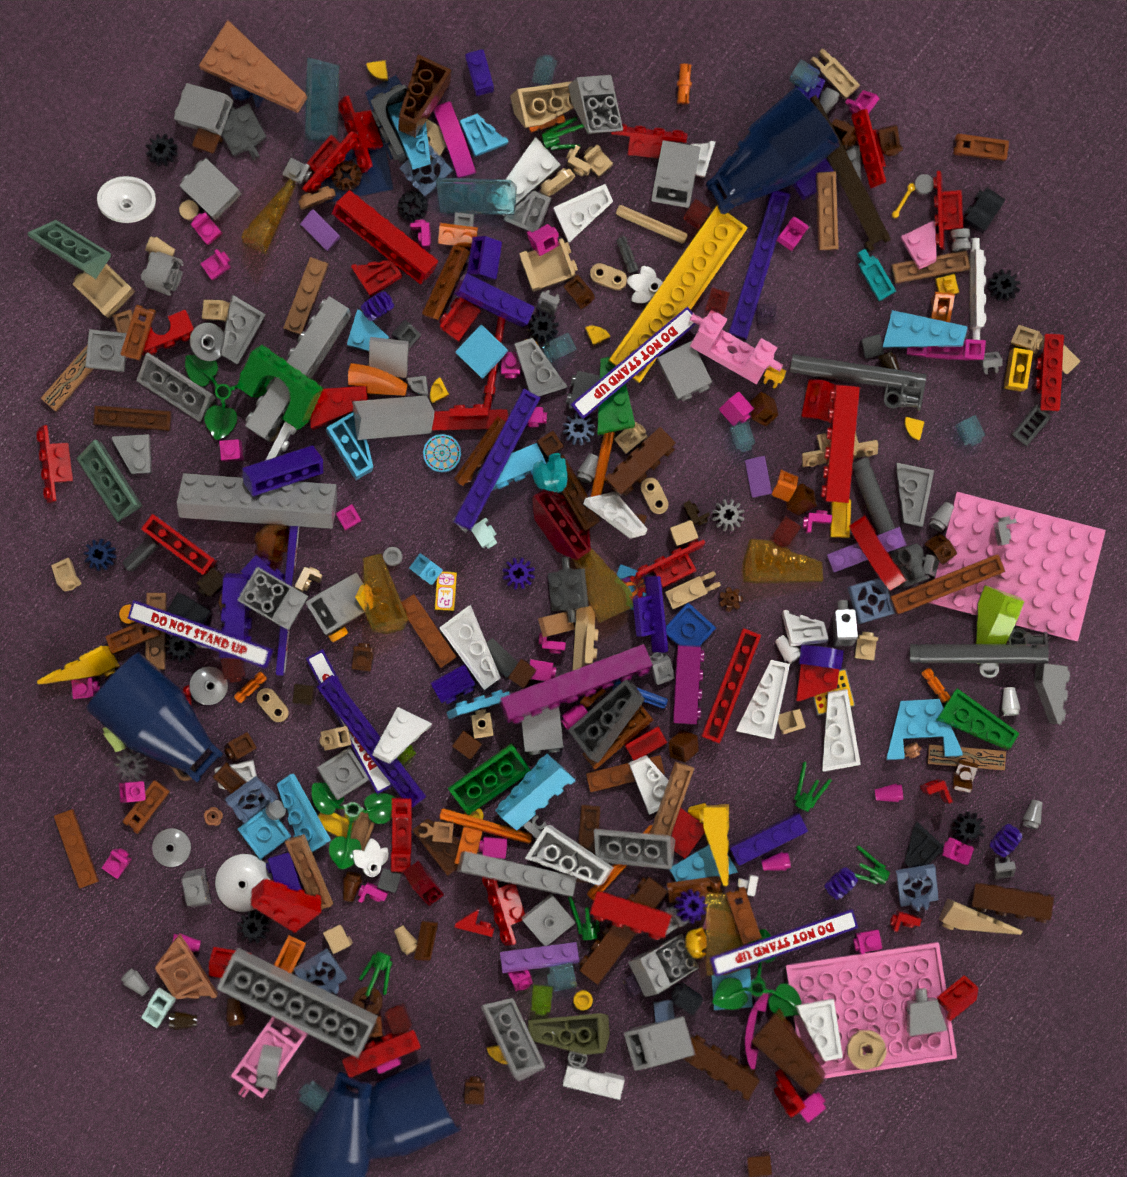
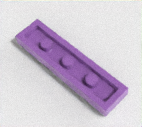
M900 527L877 535L887 552L907 545ZM858 543L827 554L833 572L868 560Z
M576 942L500 952L502 973L579 963Z

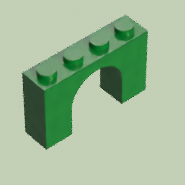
M260 345L251 351L236 387L250 397H253L262 391L268 376H275L282 380L290 393V403L283 420L299 430L308 423L324 388L305 376L300 370L288 364L283 358L271 352L269 348Z

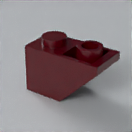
M419 860L403 871L410 886L428 906L444 896L440 887Z

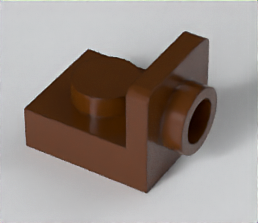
M576 275L563 286L580 309L588 306L595 299L593 292L579 275Z
M937 533L924 543L927 550L933 553L941 564H945L957 555L950 540L940 533Z
M358 643V647L353 646L352 669L372 671L374 648H369L370 644Z
M248 732L228 742L224 746V753L234 763L256 750L257 747Z
M959 759L952 776L953 789L971 793L978 764Z
M470 1076L469 1079L465 1080L464 1104L484 1105L485 1080H481L479 1076Z

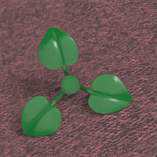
M187 355L185 357V367L190 380L199 386H206L211 380L216 387V396L221 399L222 407L214 405L205 413L207 428L212 433L214 439H221L227 436L237 423L236 411L233 408H225V399H228L232 395V390L238 389V387H236L237 385L230 387L228 384L219 385L213 378L218 372L216 360L204 361L196 355ZM268 376L262 391L253 397H261L268 391L266 389L267 385L275 376Z
M313 783L312 800L316 809L325 815L333 814L336 808L339 810L344 809L345 817L349 820L347 837H336L329 845L330 857L339 869L343 870L351 867L354 864L353 850H362L359 840L350 839L353 821H356L362 812L368 813V817L373 823L384 824L392 818V798L396 797L385 793L370 794L364 800V806L367 810H364L362 807L360 808L359 804L355 802L339 806L344 801V796L336 800L326 783Z
M766 929L759 930L761 939L771 936ZM777 956L764 960L763 962H772ZM762 961L758 963L757 978L751 981L750 987L743 988L741 981L736 978H726L718 985L712 1001L714 1005L720 1008L734 1010L742 1008L748 1002V996L744 991L751 992L754 996L772 993L773 995L770 996L768 1001L769 1007L773 1013L780 1008L784 1017L799 1015L795 1005L802 1004L797 990L789 984H779L776 991L766 989L765 981L760 978Z

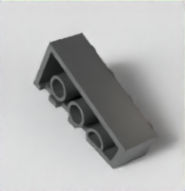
M625 680L568 730L591 760L599 763L645 698L634 684Z

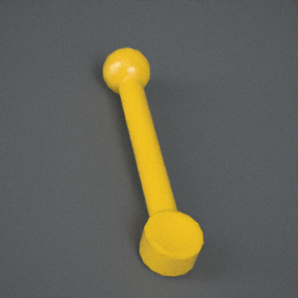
M911 183L908 185V191L896 211L892 212L893 218L899 217V211L910 193L915 190V184Z

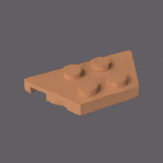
M178 935L156 964L155 969L171 995L176 999H184L186 997L197 999L199 996L216 998L218 995L216 989L182 935Z

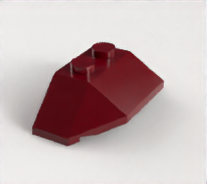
M542 490L532 497L535 522L557 552L578 560L591 551L590 529L584 531L565 496L557 492Z

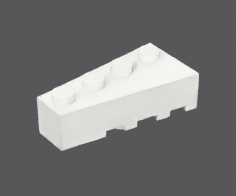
M551 825L545 826L525 858L599 886L604 884L614 868Z

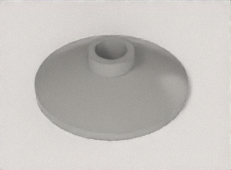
M202 323L196 326L190 335V346L193 353L204 361H214L222 356L220 355L224 335L223 331L212 323ZM204 339L208 342L207 346H205L203 343Z
M203 667L192 675L189 689L192 697L197 702L204 705H213L225 697L228 682L223 672L219 669ZM209 682L213 684V688L211 690L207 689V684Z
M165 829L153 841V855L164 866H179L190 855V840L179 829ZM168 845L173 846L174 849L172 852H169L167 850Z

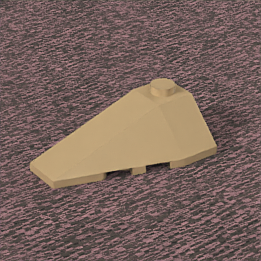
M571 82L517 89L510 95L515 116L526 128L543 125L573 109L568 88Z
M948 898L939 917V920L943 922L942 926L953 930L955 927L960 930L1020 935L1022 933V930Z

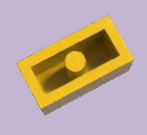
M1013 348L1009 351L1004 389L1021 392L1027 389L1033 351Z

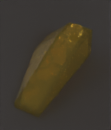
M289 179L250 223L248 229H244L241 238L245 246L264 254L267 253L295 188L293 180Z
M750 539L743 561V581L748 583L822 582V562L803 554H796L786 547H779L769 540Z
M592 548L590 552L578 560L573 559L577 569H585L588 599L599 623L633 607L634 596L630 588L605 564L603 559Z
M382 554L363 558L365 615L371 630L382 634L404 630L408 618Z
M706 893V904L708 905L706 907L707 975H714L709 957L744 946L725 893ZM745 967L740 968V969L735 970V971H732V972H729V973H726V974H723V975H729V974H731V973H734V972H737V971H739V970L745 969Z

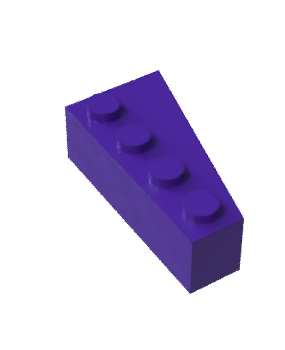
M226 573L223 577L222 604H225L221 613V621L225 623L222 631L252 642V637L249 636V629L252 628V618H249V610L251 611L252 609L238 601L239 596L250 580V574ZM219 652V658H236Z

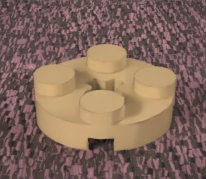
M859 1030L848 1041L847 1055L851 1062L860 1069L870 1070L878 1067L886 1058L887 1051L884 1040L878 1033L872 1030ZM870 1045L871 1053L867 1052L864 1055L862 1047Z

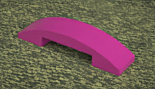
M451 102L436 106L433 111L458 179L476 173Z
M966 339L963 346L908 347L907 355L949 360H984L986 340Z
M763 993L757 997L750 1010L746 1024L745 1048L751 1069H755L758 1047L751 1046L757 1010L765 1012L769 993Z

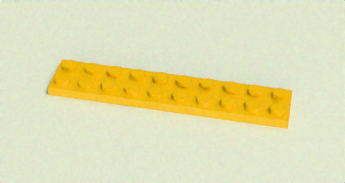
M717 205L608 361L617 366L688 306L691 310L748 227L729 213L721 214ZM657 358L637 373L633 379L640 383Z

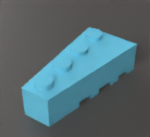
M546 753L544 757L538 760L537 765L524 776V779L512 789L508 797L499 803L495 811L515 830H518L535 816L538 808L547 806L549 804L548 800L554 794L558 796L563 792L562 788L567 783L571 785L576 780Z

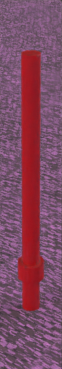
M498 316L495 338L502 343L506 319ZM498 363L489 372L487 385L484 387V408L488 407V410L491 409L492 397L496 391L494 385Z

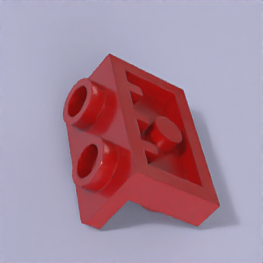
M461 297L459 299L455 298L450 306L452 308L448 314L445 313L439 321L441 323L440 329L458 342L461 341L481 313L479 308Z
M780 1069L775 1072L779 1080L776 1082L778 1087L773 1091L791 1118L805 1109L806 1106L791 1081Z

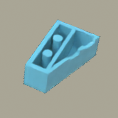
M354 412L326 428V433L355 480L373 470L367 439L357 440Z
M537 443L511 453L492 490L506 487L511 481L515 480V482L526 478L525 475L532 474L533 466L536 462L542 460L546 464Z

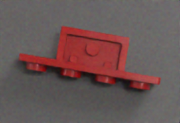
M349 95L344 96L338 102L339 112L342 114L348 134L353 131L361 136L353 150L357 158V165L362 173H366L373 166L368 150L380 149L383 143L371 110L354 112Z
M862 109L852 114L851 117L870 188H875L886 183L883 167L886 164L877 130L872 129L868 110Z
M622 124L623 131L611 132L613 135L630 136L628 155L659 158L663 140L687 143V134L681 130L669 132L663 128L651 130L646 129L644 126H635L633 128Z
M351 131L340 143L335 136L330 135L307 162L315 174L302 189L311 194L319 190L325 178L331 176L333 169L344 161L350 149L356 147L361 136Z
M937 171V177H933L934 188H937L938 195L934 196L935 207H938V214L935 215V225L939 226V233H936V245H940V249L945 250L944 231L964 229L962 190L943 192L942 173Z
M1061 334L1044 335L1043 353L1036 359L1035 363L1038 377L1035 378L1034 388L1037 389V394H1041L1040 410L1043 411L1060 410L1064 335Z
M483 404L473 405V408H465V405H454V408H450L449 411H435L432 430L489 429L497 416L506 422L508 410H488V407L484 408Z
M43 425L38 428L36 433L37 441L40 442L39 459L42 461L43 466L41 477L45 483L43 495L47 499V503H53L56 501L54 483L73 481L68 443L50 444L48 426Z
M696 539L688 544L689 547L683 550L678 548L672 551V555L667 558L662 556L654 561L655 564L651 566L647 564L641 566L635 574L636 580L654 572L655 576L661 577L662 588L696 572V568L688 554L704 547V539L701 541Z
M482 877L483 885L488 892V901L494 911V920L500 930V939L505 946L514 945L516 940L511 925L523 921L521 917L525 915L515 884L510 883L498 887L497 880Z
M411 1030L399 1036L398 1033L395 1035L389 1033L382 1036L381 1041L375 1043L372 1040L365 1043L358 1058L352 1055L343 1059L342 1062L348 1076L351 1078L420 1049L421 1045L415 1031Z

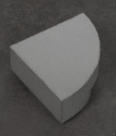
M426 376L407 378L408 384L414 392L428 396Z

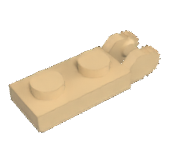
M822 49L819 53L827 64L824 66L815 57L810 61L846 100L860 85L835 58H832L827 51Z
M710 572L702 577H696L666 591L665 594L672 609L708 594V591L721 586L720 582H715L705 588L702 582L716 575L715 572Z

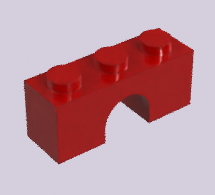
M186 309L168 316L171 327L166 334L158 335L154 333L152 327L150 328L142 353L143 356L147 353L154 355L158 352V349L163 347L165 349L171 348L176 345L175 342L180 340L183 342L190 340L194 327Z

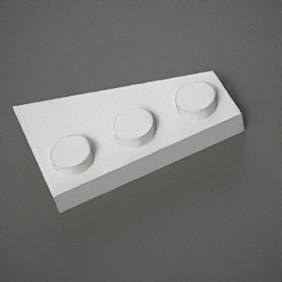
M606 184L553 207L568 243L613 202Z
M616 492L585 498L583 503L585 506L629 538L646 534L648 529Z
M397 707L372 756L390 764L413 741L415 742L423 732L427 731L432 723Z
M645 755L629 762V765L650 815L658 811L668 779Z
M834 999L795 1005L821 1059L828 1061L843 1058Z

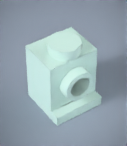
M485 518L475 524L471 530L482 548L487 547L489 549L497 544L494 538L496 532L491 525L487 527L486 524L489 521Z

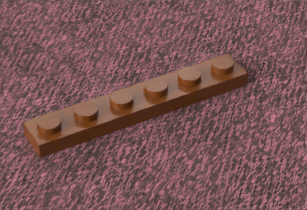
M996 554L893 595L890 598L898 615L1006 571L999 554Z

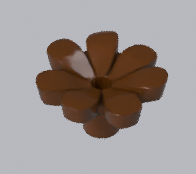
M726 587V593H719V597L723 599L719 602L720 607L726 606L727 612H731L733 607L735 610H739V602L744 600L742 596L738 595L740 590L735 588L732 591L731 587Z

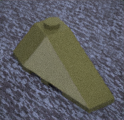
M598 1013L528 1020L529 1033L535 1042L585 1055L605 1053L610 1035L609 1017L606 1014Z

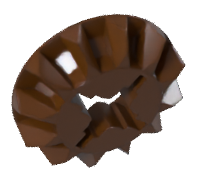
M351 160L343 161L333 169L332 181L340 190H353L360 184L362 179L361 169ZM341 170L345 172L351 171L349 175L352 181L348 178L342 179L343 174Z
M368 987L359 989L353 996L352 1004L364 1010L366 1009V1011L374 1015L378 1014L383 1003L380 992L372 988L370 995L367 997L365 994ZM370 998V1001L373 1002L375 1005H368V1007L365 1008L366 1005L361 1000L364 1001Z

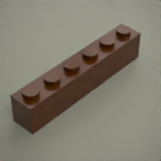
M650 876L646 879L643 877L636 886L639 889L635 894L631 893L627 900L656 908L668 891ZM608 924L602 931L604 936L601 940L596 939L590 947L592 952L589 956L584 955L580 960L579 971L598 985L633 939L636 932L631 931V927L623 925V928Z

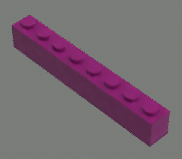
M643 644L500 698V704L507 722L516 724L522 722L526 716L531 715L535 717L542 714V710L547 708L549 710L560 707V703L566 701L567 703H572L578 700V697L585 694L587 697L595 694L597 689H609L614 686L613 683L621 681V683L625 680L629 681L632 679V676L637 674L639 676L646 675L653 664Z

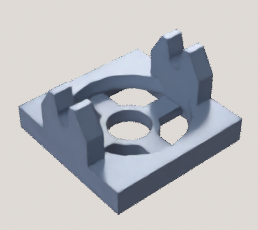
M429 143V153L433 157L430 161L432 167L430 174H423L422 167H420L419 173L414 176L408 160L399 167L407 180L415 188L419 189L424 196H427L453 171ZM437 163L440 164V174L438 177L434 173V166ZM425 176L430 177L433 182L425 184L419 182V180Z
M881 578L847 587L858 624L895 614L888 588ZM871 586L878 588L882 594L874 593ZM865 587L866 596L864 600L858 601L859 593ZM869 595H874L877 599L874 606L868 603ZM881 600H884L883 608L879 612L877 606ZM864 605L870 607L873 615L863 612L860 607Z
M257 776L225 798L227 804L233 808L235 814L243 823H246L266 808L268 803H273L278 799L277 795ZM263 793L265 798L259 801V795ZM255 794L253 799L246 800L247 796ZM253 803L255 805L251 809H242L246 804Z
M934 864L896 870L899 904L901 907L911 905L916 911H920V907L928 910L930 901L939 900ZM917 880H920L922 882L921 886L918 888H913L911 886L912 883H916ZM931 885L929 892L921 895V890L924 886ZM911 889L914 891L915 897L908 896L904 890Z
M328 949L294 968L299 978L309 983L315 979L322 980L324 984L317 987L329 993L333 992L335 995L339 990L338 984L347 979L346 974ZM322 962H326V963H329V964H327V965L325 966V965H322ZM321 968L326 970L322 976L315 975L316 970L320 971ZM335 969L333 979L329 980L327 977L328 972Z

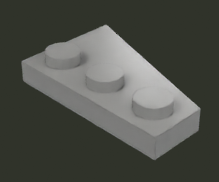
M231 295L220 355L238 364L266 314L236 296Z
M533 338L514 343L528 391L539 397L568 387Z
M895 463L902 521L904 524L923 527L934 470Z

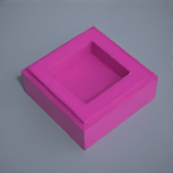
M353 504L335 513L345 531L362 521Z

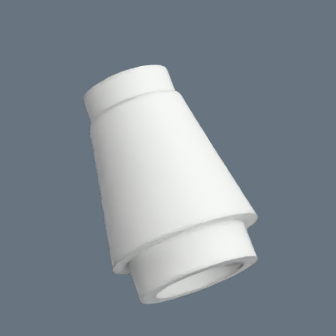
M784 635L775 641L785 662L788 661L791 664L800 657V649L797 646H790L788 638Z
M1015 687L1003 688L1001 711H1003L1004 716L1019 715L1021 708Z

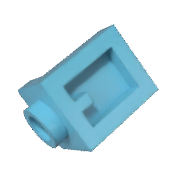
M421 553L409 567L410 570L430 585L435 582L443 571Z

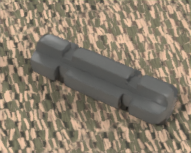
M625 236L618 238L616 242L618 247L621 248L620 252L625 264H627L628 273L638 271L631 248L627 245V238Z

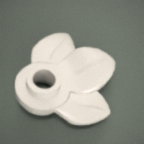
M642 266L640 274H634L627 278V283L635 290L632 301L635 303H647L657 291L651 289V285L657 284L659 288L663 283L656 277V273L652 268Z
M372 838L369 839L364 851L353 850L355 865L362 868L364 874L369 877H375L380 873L381 866L386 863L389 855L388 848L380 849L378 842ZM374 864V870L371 871V866Z

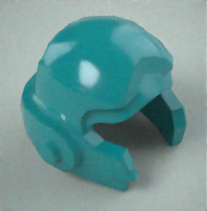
M560 453L551 454L547 464L542 460L534 464L532 477L538 488L557 493L564 491V488H566V462L564 458L561 459Z

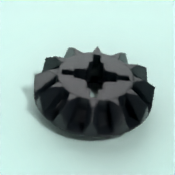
M409 191L404 193L398 200L397 208L399 214L405 220L415 221L422 219L426 215L428 202L425 196L418 191ZM415 200L418 208H413L410 212V207L406 203H412Z

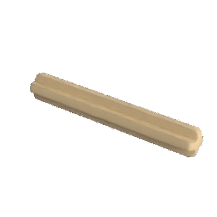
M619 205L616 211L617 216L682 244L687 239V233L625 206Z

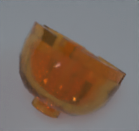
M267 524L257 532L255 536L256 547L263 558L274 562H279L283 559L281 557L282 553L288 550L289 531L286 529L289 528L288 526Z

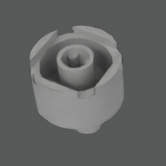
M159 251L156 253L151 252L148 257L149 263L147 268L141 274V280L145 282L147 288L171 295L170 291H175L180 283L183 271L179 269L180 265L183 266V262L179 258Z

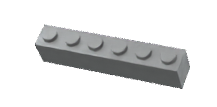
M466 851L461 852L457 868L458 872L567 897L573 896L577 879L574 876Z

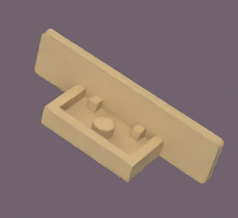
M826 433L817 435L818 451L802 453L803 467H814L827 463V459L824 458L825 447H828L829 439H826ZM855 433L853 459L878 454L877 440L858 443Z
M595 606L576 610L573 671L592 664L593 660L597 659V648H593L594 641H598V629H595Z

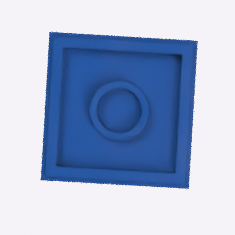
M687 603L668 623L666 633L677 645L701 646L716 627L691 604Z

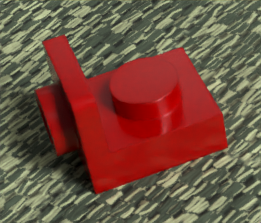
M896 910V914H892L890 920L891 929L898 932L901 921L903 922L902 925L909 928H914V925L920 927L922 919L918 916Z

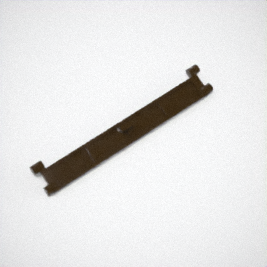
M817 95L809 98L834 130ZM837 136L840 146L827 156V159L833 171H836L837 178L870 240L863 244L867 252H870L874 249V243L882 239L886 243L891 238Z

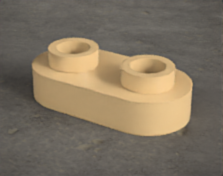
M564 168L560 170L555 178L552 180L548 179L541 184V194L548 197L552 196L575 178V174L571 169L566 170Z
M601 263L595 264L591 268L590 277L597 284L613 290H622L627 284L626 274L618 269ZM598 270H602L603 275L598 276L596 272ZM620 277L621 281L617 283L614 281V278Z
M646 478L641 484V492L650 510L655 514H663L668 508V500L659 482L654 478ZM648 484L654 485L652 491L647 489ZM657 501L662 502L661 508L656 507L655 503Z
M264 688L258 692V704L273 721L282 722L288 718L289 709L274 690ZM265 694L269 695L267 702L263 700ZM277 709H280L282 711V714L280 716H277L275 714V711Z

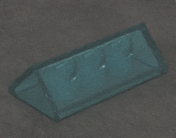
M307 58L305 135L308 141H326L330 135L335 136L338 140L339 65Z
M436 178L440 213L515 214L517 186L512 180Z

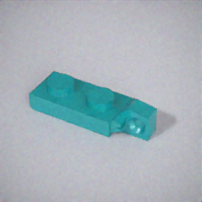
M866 249L858 252L857 256L861 261L858 265L877 300L881 301L895 293L896 290L879 260L874 255L870 257Z

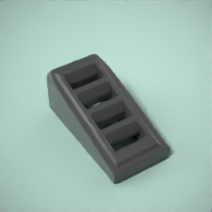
M1035 404L1012 435L1027 446L1052 416L1046 411L1040 410V406ZM1035 412L1039 413L1044 418L1040 420L1038 417L1034 415ZM1030 418L1039 423L1037 427L1029 421ZM1025 424L1034 429L1032 433L1024 427ZM1020 430L1024 431L1029 437L1026 439L1019 433Z

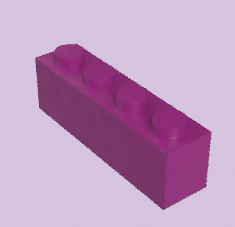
M677 645L673 723L697 724V719H701V708H698V700H702V689H699V681H703V670H700V662H704V651L701 650V646Z

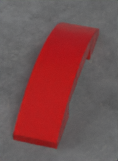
M866 516L849 525L860 548L890 591L907 581L877 537L876 531Z
M392 798L391 872H403L411 866L412 798Z

